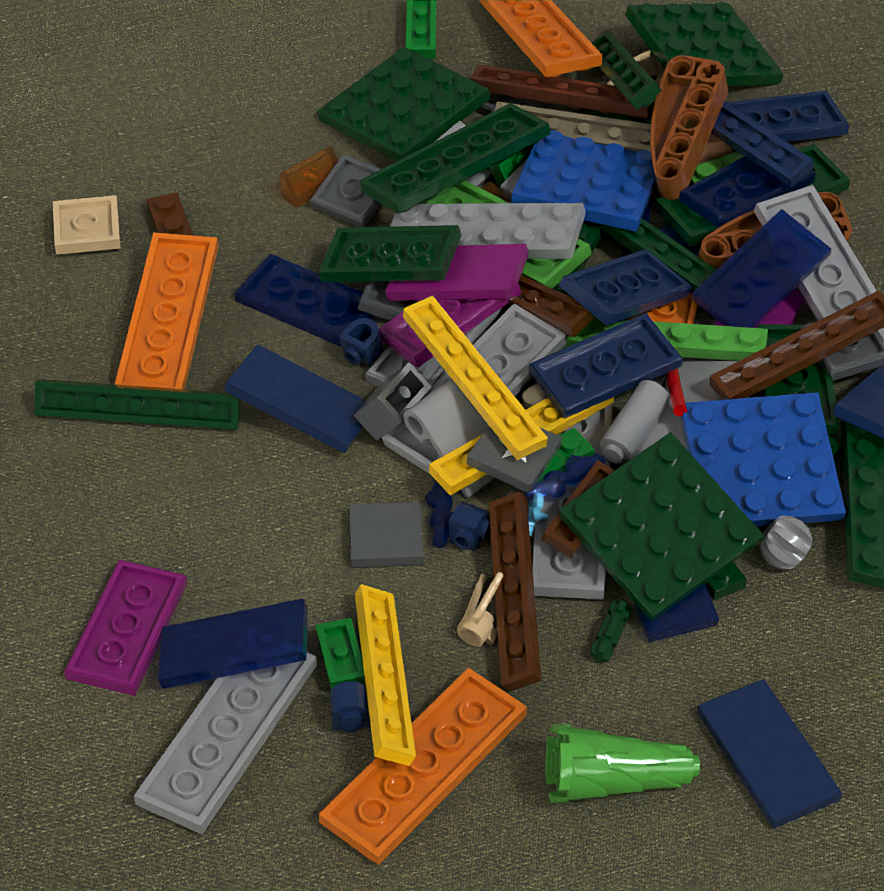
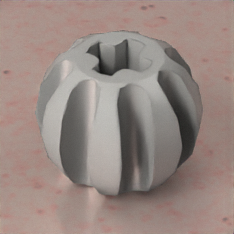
M782 515L773 520L764 531V538L759 544V549L762 557L769 565L778 569L789 570L796 567L804 559L812 546L813 539L809 528L801 520L793 516Z

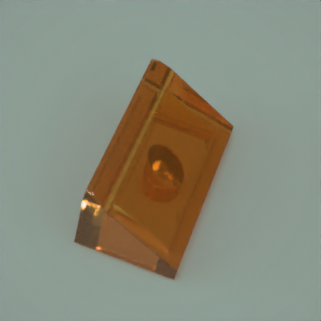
M329 146L280 173L282 197L293 207L297 208L309 202L336 165L338 159L334 149Z

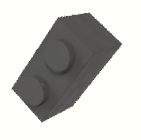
M408 362L389 376L353 416L377 441L404 420V412L418 403L432 386Z

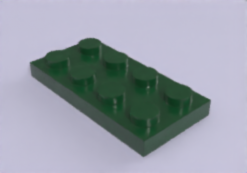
M459 225L337 228L319 270V275L322 282L445 280L462 234Z
M758 324L757 328L768 329V347L801 330L804 325ZM819 362L763 389L764 397L818 393L827 433H838L839 419L833 415L836 406L833 378L830 377L825 367L822 369Z

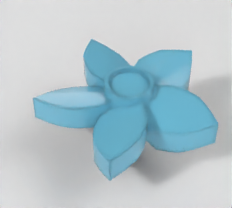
M538 492L534 495L533 500L530 499L528 505L530 536L534 532L536 521H547L549 514L540 512L543 508V494Z

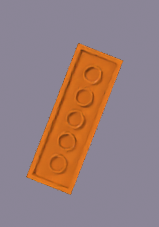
M478 0L545 77H559L564 73L587 71L592 67L602 66V54L552 0Z
M153 232L115 380L116 385L185 389L219 247L217 237Z
M468 667L412 722L416 757L412 763L407 766L376 757L319 813V823L379 865L527 716V706Z

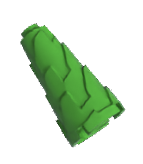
M553 724L549 729L551 733L558 735V737H547L545 755L546 784H556L557 792H547L552 803H569V800L608 797V795L644 792L643 790L681 788L682 785L690 784L693 778H698L699 756L692 754L691 749L685 745L643 741L632 737L605 734L597 730L570 727V724Z

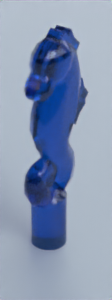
M596 453L593 456L585 457L571 454L567 458V463L564 467L567 469L566 471L553 470L546 473L543 481L536 483L530 493L524 491L526 498L529 501L533 500L537 492L543 494V496L562 497L566 491L565 484H578L584 479L597 460L605 464L606 459H604V456Z
M434 479L435 483L432 490L424 498L433 509L436 507L430 517V524L435 528L432 543L435 547L443 548L447 545L449 519L453 514L450 511L453 507V499Z

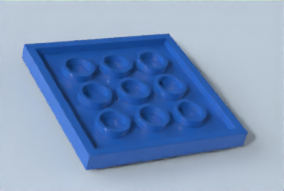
M550 130V135L534 144L512 192L511 203H583L586 211L585 221L637 232L656 182L651 151L639 150L635 152L625 150L622 145L610 143L606 146L594 143L588 137L573 139L555 130Z
M818 393L686 403L687 413H683L681 421L687 450L756 527L769 526L773 520L782 515L793 516L803 523L844 520L846 511Z

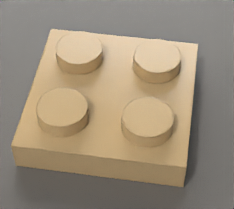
M116 195L53 201L56 255L121 249Z

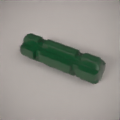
M621 599L620 601L614 600L611 603L598 631L596 640L590 649V655L595 658L594 661L598 663L610 661L614 648L617 646L632 612V608L627 605V601Z

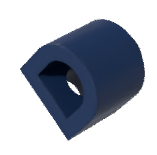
M361 318L351 322L339 336L343 356L353 365H359L362 362L370 366L382 352L383 343L376 322L371 319Z
M460 502L449 519V542L462 549L476 551L481 540H487L491 534L489 511Z
M351 681L334 686L330 691L333 730L342 729L347 733H354L361 728L371 727L366 686Z

